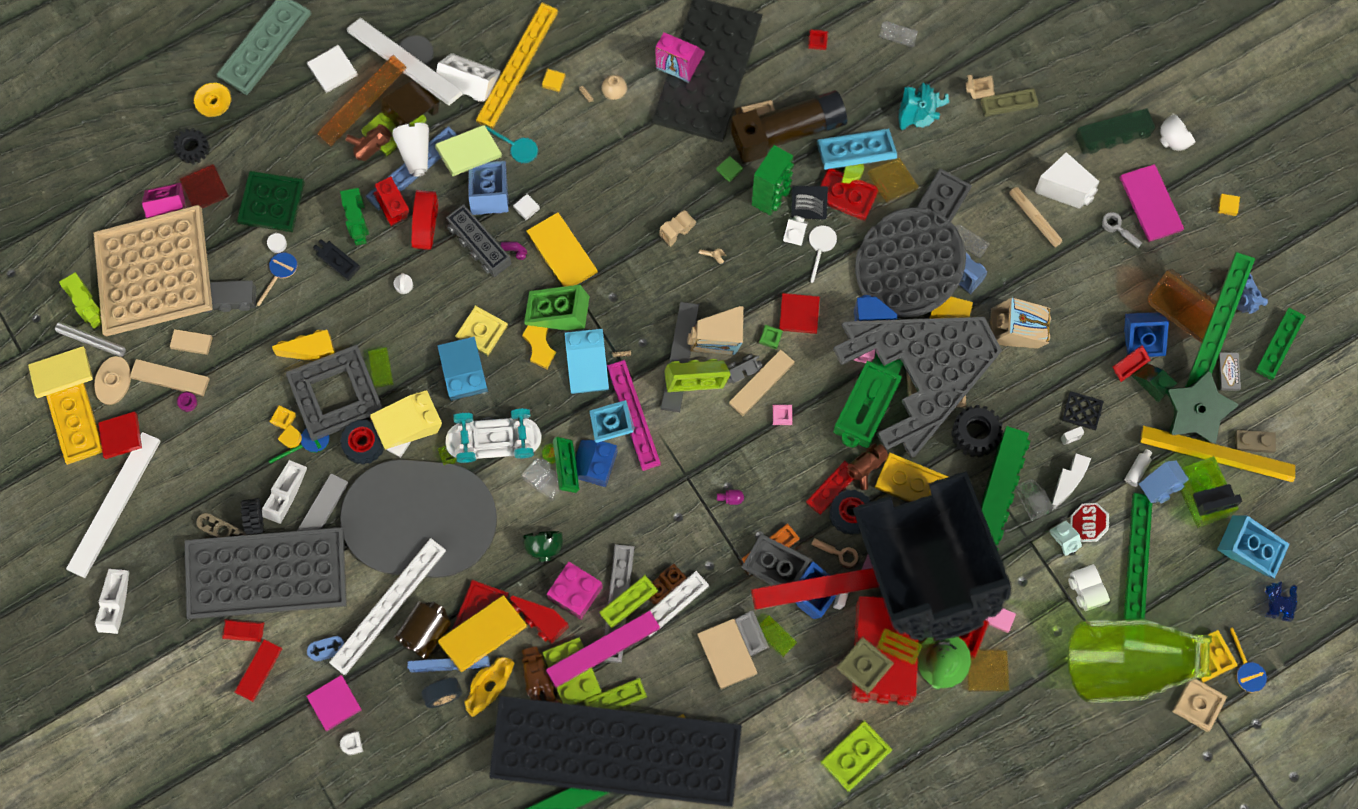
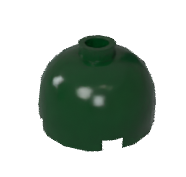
M543 531L534 536L533 533L524 534V546L527 553L532 557L539 558L540 562L550 561L552 556L557 555L561 551L563 546L562 531Z

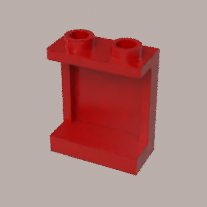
M390 176L376 183L375 188L377 191L373 192V195L389 225L393 226L407 219L409 208L392 177Z

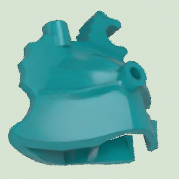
M924 83L921 84L916 96L915 88L905 87L898 117L900 129L904 130L911 124L923 128L930 126L934 119L939 120L940 112H935L937 107L950 102L948 99L949 95L945 93L944 98L940 100L939 93H933L934 88H930L929 84L925 85Z

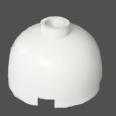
M1176 114L1169 116L1163 122L1160 129L1162 135L1160 141L1166 148L1169 146L1173 150L1181 151L1195 143L1193 136L1187 131L1186 126Z

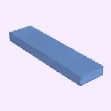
M485 656L467 669L489 667L490 659L488 656ZM451 659L408 661V669L411 673L459 670Z

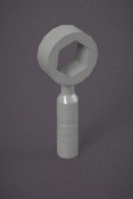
M1107 213L1102 220V226L1106 231L1115 232L1118 230L1136 248L1143 244L1128 230L1121 227L1122 220L1117 213ZM1107 219H1114L1117 221V225L1110 226L1107 224Z

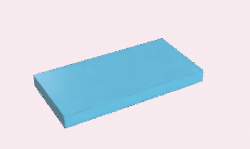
M889 129L817 140L824 169L897 159V152Z

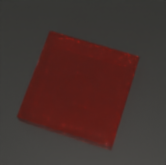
M214 164L180 179L192 207L199 205L203 209L229 197Z

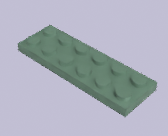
M275 0L216 74L217 77L245 95H248L311 15L310 10L293 0Z

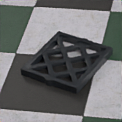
M1070 391L1062 421L1096 431L1104 401ZM1071 397H1073L1076 401V403L1070 405L1069 403ZM1086 401L1089 406L1083 409L1080 403ZM1099 404V412L1096 413L1093 407ZM1076 405L1080 408V411L1077 413L1072 408ZM1068 409H1070V411L1073 414L1069 417L1066 416ZM1091 409L1094 414L1088 417L1085 411ZM1083 413L1085 419L1080 421L1077 415ZM1096 417V423L1093 425L1090 419Z

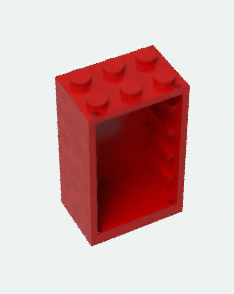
M859 596L856 604L854 646L863 637L894 664L868 695L852 683V699H857L856 702L860 703L876 700L877 704L897 702V705L908 706L916 698L918 640L911 639L908 634H900L893 627L883 598Z

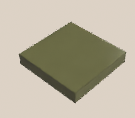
M862 637L836 669L868 695L894 663Z

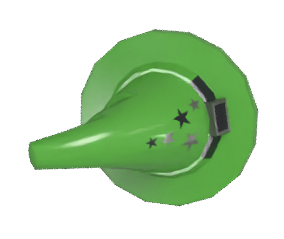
M954 637L934 641L933 638H927L921 645L918 653V669L923 678L933 688L954 687L961 683L968 675L971 666V656L966 643L961 638Z

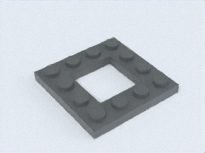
M358 345L285 372L312 441L343 430L350 423L357 420L371 419V414L383 409ZM347 371L359 401L323 415L311 384Z

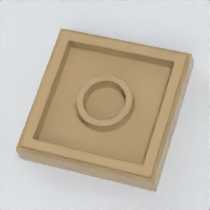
M1191 676L1172 712L1209 732L1227 696Z

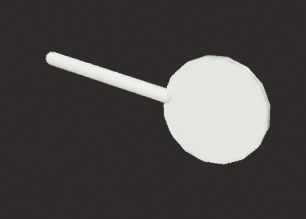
M827 226L815 227L809 235L811 246L818 251L810 280L811 283L815 279L821 252L831 250L837 242L835 232Z

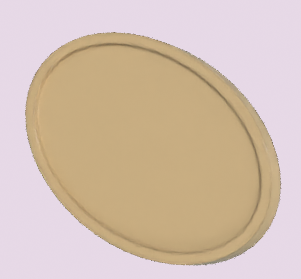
M114 356L107 359L100 366L96 374L95 393L97 398L105 405L116 404L125 396L129 389L131 370L126 360L122 357Z

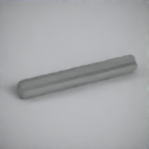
M58 322L55 326L56 332L116 356L123 357L126 352L124 346L65 323Z

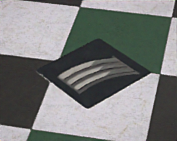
M792 186L791 218L800 216L805 219H827L828 187Z

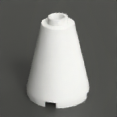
M414 123L415 127H409L408 124L399 126L393 130V138L408 172L413 174L414 177L423 176L424 172L428 170V125L425 123Z

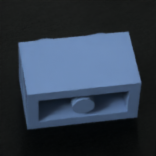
M1166 461L1141 481L1139 485L1151 503H1164L1170 499V494L1180 491L1184 487L1183 484L1189 479L1177 461Z

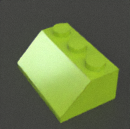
M709 359L706 362L692 360L688 363L674 361L667 364L664 370L667 392L723 389L730 377V371L724 360L718 361L717 359Z

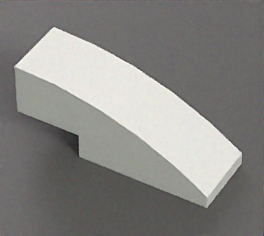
M1076 454L1072 459L1070 469H1063L1061 471L1049 508L1050 510L1057 508L1071 495L1082 480L1091 458Z
M290 460L288 461L273 485L270 497L262 508L264 518L281 524L298 492L307 467Z
M108 570L99 599L100 609L95 622L98 632L118 634L128 587L129 571Z

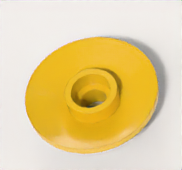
M209 83L202 86L194 97L196 109L202 115L208 117L223 114L231 103V95L228 89L218 83Z

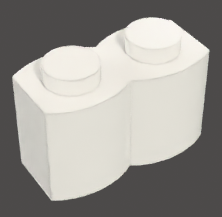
M1094 564L1073 571L1069 575L1070 587L1076 590L1078 594L1076 597L1077 603L1080 608L1083 607L1085 612L1105 605L1110 601Z

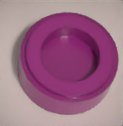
M183 392L177 398V405L182 411L190 412L196 408L197 398L191 392Z

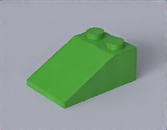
M581 285L529 291L524 324L567 331L585 329L590 296Z

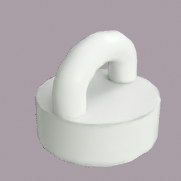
M401 273V275L395 278L394 287L397 292L406 294L412 290L413 281L410 276Z

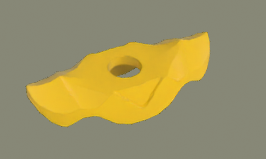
M499 657L491 666L483 668L476 674L471 683L470 695L465 700V707L470 716L474 717L496 700L500 692L505 688L514 666L512 659ZM495 682L496 685L492 691H486L487 684Z

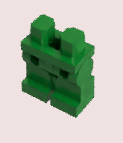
M359 188L340 191L342 205L346 212V227L351 238L355 240L357 246L367 244L366 235L370 234L361 209L365 208V204Z

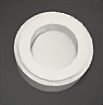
M275 233L269 236L267 245L272 252L280 253L285 250L287 242L283 235Z

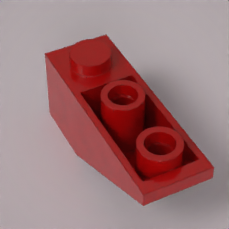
M513 595L510 597L512 607L518 614L521 612L526 617L524 621L531 628L535 626L539 630L537 634L544 642L548 640L552 644L569 628L568 623L554 609Z

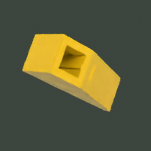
M317 330L311 335H300L294 340L280 341L272 346L276 356L316 361L335 353L328 330Z

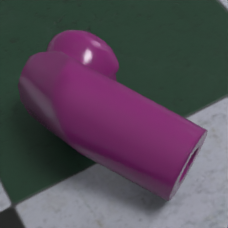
M501 242V247L504 251L516 252V258L519 260L526 258L527 250L518 242Z

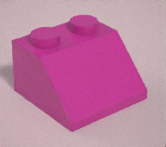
M182 183L145 190L142 205L146 218L185 209Z

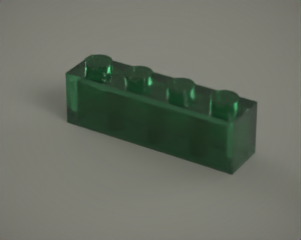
M1148 108L1078 127L1075 137L1082 154H1094L1100 149H1111L1122 143L1129 144L1139 138L1141 140L1147 139L1152 135L1155 125Z

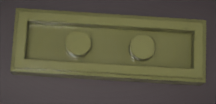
M1034 88L982 97L980 100L985 117L1035 108L1039 105Z

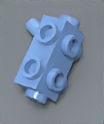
M1249 274L1237 309L1242 313L1248 312L1251 314L1259 310L1260 305H1267L1268 299L1261 296V292L1253 281L1252 275Z

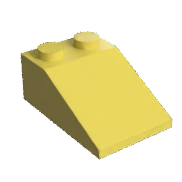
M427 390L407 396L370 415L385 450L436 434L442 425Z

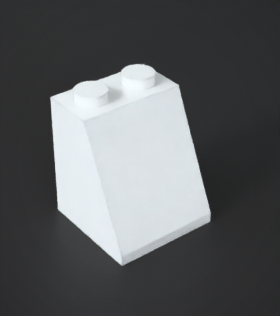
M1066 152L1041 175L1035 192L1080 209L1084 204L1087 206L1092 202L1093 196L1098 191L1099 181Z

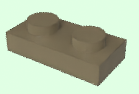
M1236 430L1235 449L1275 453L1276 433Z

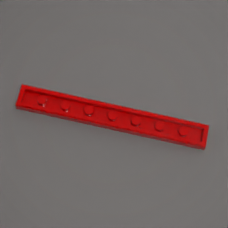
M873 568L752 589L751 593L754 608L757 610L878 588L879 584Z

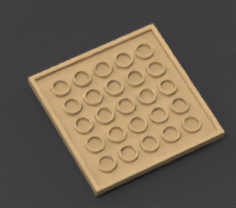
M199 205L94 232L103 335L110 336L213 310L202 208Z

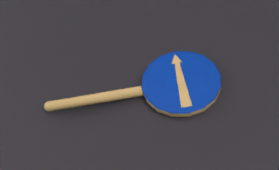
M279 253L271 259L269 269L274 278L257 302V306L261 305L278 278H288L296 272L297 261L293 255Z

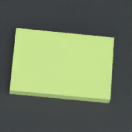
M485 125L435 145L452 177L498 159L502 155Z

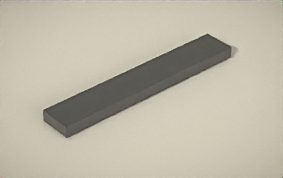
M680 302L669 363L674 361L688 363L690 360L691 345H688V334L691 333L692 327L696 325L699 310L698 304ZM665 384L661 410L680 413L684 391L667 392Z

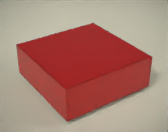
M810 30L808 49L826 50L828 31Z

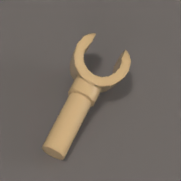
M720 248L714 252L701 249L699 251V254L714 257L718 263H724L721 256H726V254Z

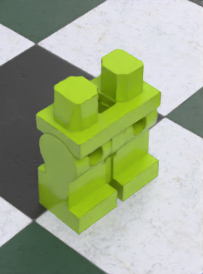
M75 272L59 281L61 287L72 299L73 304L76 306L75 309L86 323L90 322L93 328L102 325L101 310L93 301V296Z

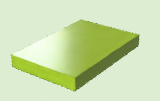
M864 720L821 761V764L849 792L892 749Z

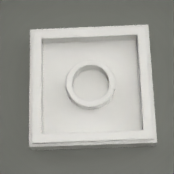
M339 45L307 62L326 93L357 76V72Z

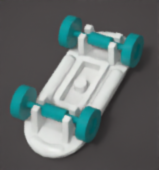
M529 409L512 410L511 418L473 421V414L458 413L453 416L454 423L457 424L448 431L445 443L448 452L457 458L459 463L474 462L480 458L506 456L523 459L534 456V452L541 443V432L537 424L527 419L530 417Z

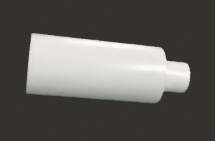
M1145 449L1143 453H1139L1124 479L1129 485L1136 487L1152 461L1150 458L1152 452Z

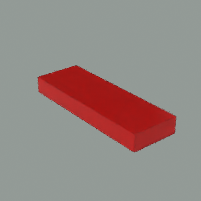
M844 461L806 501V504L819 515L854 480L848 474V462Z
M264 639L234 693L254 702L283 649Z

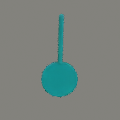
M485 126L490 133L512 145L511 155L517 162L529 163L536 158L538 147L532 139L520 138L513 142Z

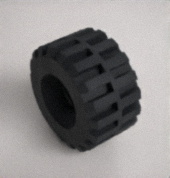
M975 405L974 408L969 406L966 410L963 409L956 417L951 437H954L953 443H957L956 448L964 450L962 454L970 453V457L978 455L979 458L983 457L984 454L987 456L996 448L1003 433V430H1001L1003 425L1002 422H999L1000 417L998 415L994 416V410L988 411L987 406L980 408V405ZM973 423L980 424L986 429L988 436L984 439H975L968 434L966 426Z

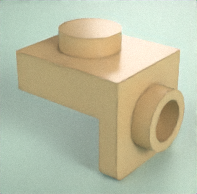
M968 75V82H966L967 93H971L973 99L995 95L992 76L973 79L972 75Z

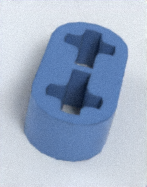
M337 636L316 641L308 646L307 654L313 661L329 659L335 656L345 642ZM335 641L341 644L337 651L334 648L328 649V647L334 646ZM315 647H318L319 650L325 649L319 652V656L312 654L315 651Z

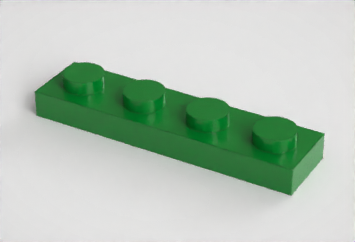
M1291 308L1286 310L1255 372L1270 380L1275 378L1306 317L1305 315Z

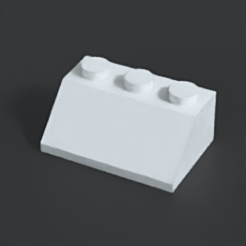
M451 53L438 62L436 73L460 89L462 95L472 96L477 101H485L497 83L501 71Z

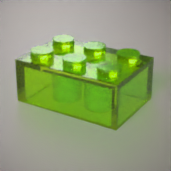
M1214 456L1182 468L1189 480L1183 484L1184 487L1180 492L1197 528L1232 516L1239 510L1237 506L1203 516L1199 515L1193 494L1227 485Z

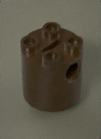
M418 601L394 636V639L408 650H413L418 656L426 660L437 645L438 640L451 624L446 610L434 601L428 603Z

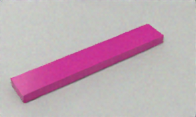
M625 360L607 365L618 401L626 400L635 427L634 432L630 433L642 471L660 466L661 463Z
M648 611L546 669V672L557 688L660 629V626L651 611Z

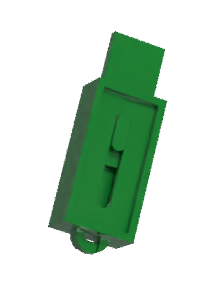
M876 353L872 362L867 360L833 430L834 434L841 436L842 443L847 447L854 448L860 445L867 449L870 446L901 382L902 376L898 375L903 366L901 359L883 366Z

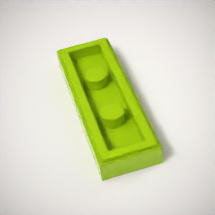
M644 575L599 613L608 625L613 628L657 593L658 590L647 576Z
M640 678L585 699L584 703L585 706L617 710L647 698Z

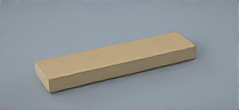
M780 350L729 402V405L744 416L795 362Z
M138 359L135 360L130 374L131 379L183 392H191L203 397L210 380L206 376Z

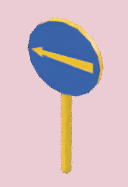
M1230 628L1244 664L1237 671V682L1245 691L1251 693L1258 692L1266 684V672L1259 664L1247 663L1233 628Z

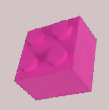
M568 562L548 591L547 597L550 601L581 620L603 586L601 581Z

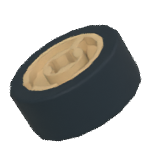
M447 678L427 686L422 690L421 694L426 707L435 708L456 700L462 695V690L456 678Z

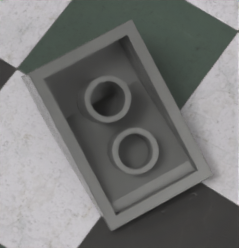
M760 534L742 569L767 584L774 586L798 581L812 562V559Z

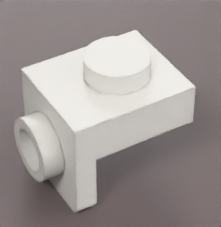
M800 216L789 218L783 241L802 245L808 222L804 221L805 218Z

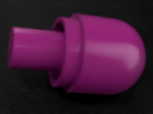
M738 489L726 490V493H717V501H726V504L739 505L744 500L743 492Z

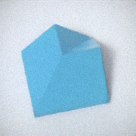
M626 400L589 411L596 443L634 432L635 427Z

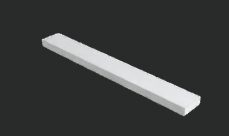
M359 18L347 28L348 33L447 105H451L462 95L460 89L363 19Z
M144 432L141 433L142 448L130 453L66 570L86 578L161 442L159 439Z
M430 538L329 663L346 675L446 550Z

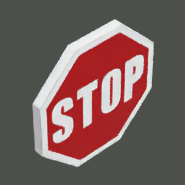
M1098 503L1081 504L1071 515L1070 525L1079 533L1081 542H1096L1109 530V514Z

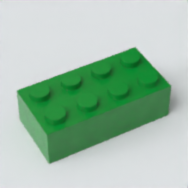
M773 145L754 174L752 206L770 216L774 211H778L782 204L781 199L783 196L787 197L791 190L792 169L794 167L792 154Z

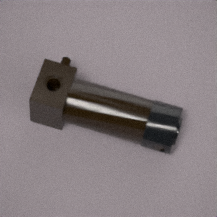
M837 90L758 115L756 109L743 112L742 107H737L735 109L737 115L731 117V135L742 163L746 164L766 157L768 149L772 148L773 145L780 146L847 125V113L844 102Z

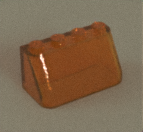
M1171 268L1166 271L1148 295V303L1192 337L1202 342L1217 301Z

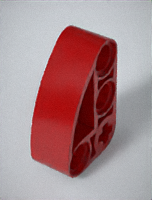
M416 190L412 218V248L432 249L439 206L435 191Z

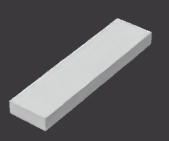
M695 571L649 610L660 628L705 591L709 584Z

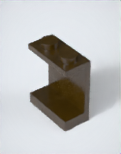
M411 80L382 99L381 111L384 116L394 122L396 127L406 124L409 125V123L426 112L434 116L438 113L440 101L416 81Z

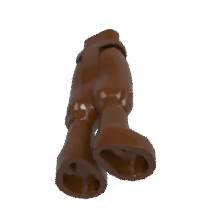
M534 646L522 650L526 682L525 690L531 700L541 701L540 691H542L545 701L563 703L562 700H558L554 696V685L546 672L547 667L542 659V654H539L538 647Z

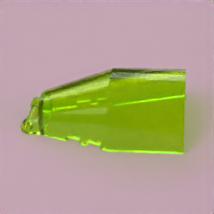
M1146 619L1080 621L1073 628L1069 638L1067 654L1071 681L1078 696L1087 703L1146 700L1150 698L1149 696L1166 692V689L1173 686L1178 687L1200 677H1211L1209 653L1212 636L1191 635ZM1200 644H1202V646H1201V669H1199Z

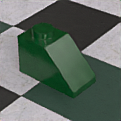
M1148 363L1131 375L1157 402H1160L1167 395L1166 389L1174 388L1177 384L1163 369Z

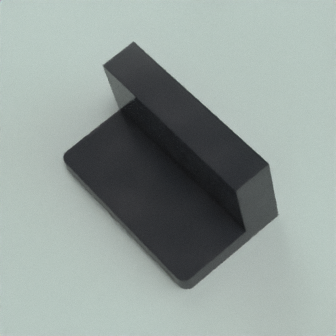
M1230 484L1193 494L1200 516L1234 508L1242 502L1240 494L1234 495Z

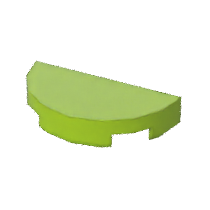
M864 164L845 166L842 183H851V181L859 180L864 171Z

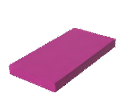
M1155 164L1120 176V180L1148 242L1184 230Z

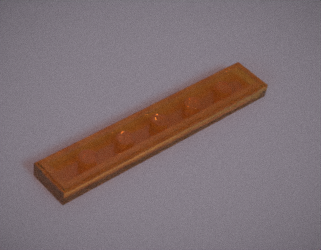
M392 55L317 134L332 146L407 67L396 56Z

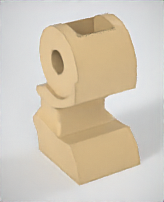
M682 211L675 218L673 217L670 222H665L660 227L659 235L671 247L676 242L677 235L679 233L687 234L694 227L696 221L687 211Z

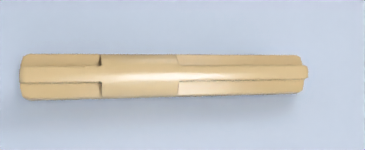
M1018 187L1013 188L1010 191V196L1054 247L1059 246L1062 243L1061 237Z

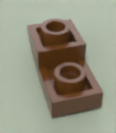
M675 564L671 565L652 582L658 592L650 597L649 600L654 605L658 604L685 581L687 577Z

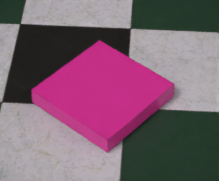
M342 675L307 695L326 731L362 710Z

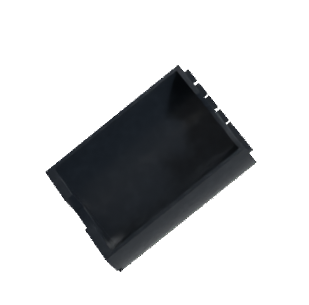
M967 471L929 483L931 495L921 497L912 502L894 507L891 496L853 508L892 625L900 634H908L911 639L922 641L925 638H933L934 641L967 634L983 626L984 620L998 615L1003 609L1002 605L1005 600L1010 598L1012 590L1010 579Z

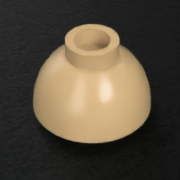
M610 75L602 83V92L609 99H620L627 91L625 80L618 75Z

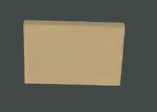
M734 619L697 634L720 689L757 675L756 668Z

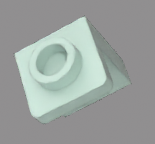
M1067 521L1050 529L1051 536L1062 546L1065 556L1081 548L1079 533Z

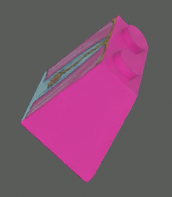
M663 32L656 45V68L689 82L705 51Z

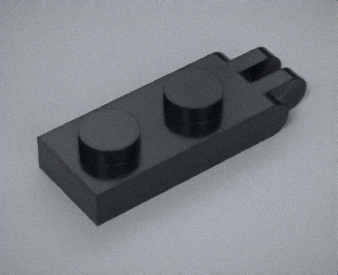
M320 239L318 243L322 248L316 244L313 246L317 251V257L347 281L361 268L359 264L330 241L325 243Z

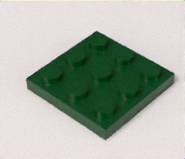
M249 171L237 219L238 224L293 232L304 189V179Z

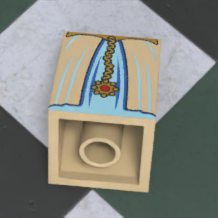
M1010 298L991 308L990 328L999 345L1038 349L1049 344V325L1051 321L1049 307Z
M739 306L698 320L695 327H692L691 333L688 334V345H691L690 351L735 355L743 343V307Z

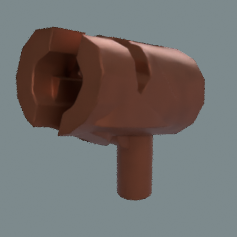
M380 124L367 132L366 137L356 138L347 134L345 141L356 145L354 147V155L358 160L366 161L380 150L381 146H384L391 140L392 133L388 128Z
M873 443L867 448L866 452L863 451L860 456L847 466L849 476L852 479L860 480V490H868V475L872 470L877 469L888 457L887 450L881 444L877 446L876 443Z

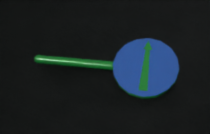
M306 428L301 434L302 440L300 445L270 459L269 463H273L303 447L309 452H320L327 447L330 437L328 435L312 441Z

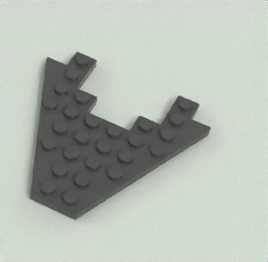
M985 317L843 322L841 325L849 340L833 347L841 365L874 349L883 366L901 359L917 390L916 393L901 400L909 418L878 432L877 436L886 450L902 443L910 459L916 456L1002 352Z

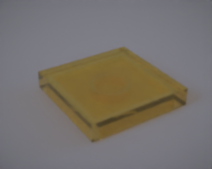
M900 158L868 172V175L886 203L914 192L919 187Z
M978 651L976 659L971 658V666L968 673L969 692L1009 691L1007 651Z

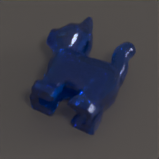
M1281 581L1271 583L1265 587L1264 591L1269 596V612L1266 614V617L1276 618L1279 617V612H1282L1284 614L1282 617L1283 621H1293L1294 612L1297 608L1296 585L1291 586L1289 591L1290 597L1281 596Z

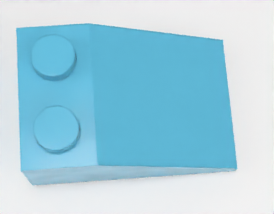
M603 329L566 332L565 342L571 394L609 390Z

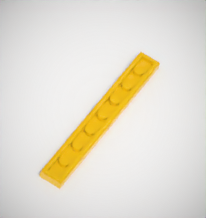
M544 3L540 4L477 116V123L491 129L494 128L555 19L558 9Z
M1144 425L1141 430L1140 443L1293 482L1295 479L1294 464L1182 435H1171L1167 431Z

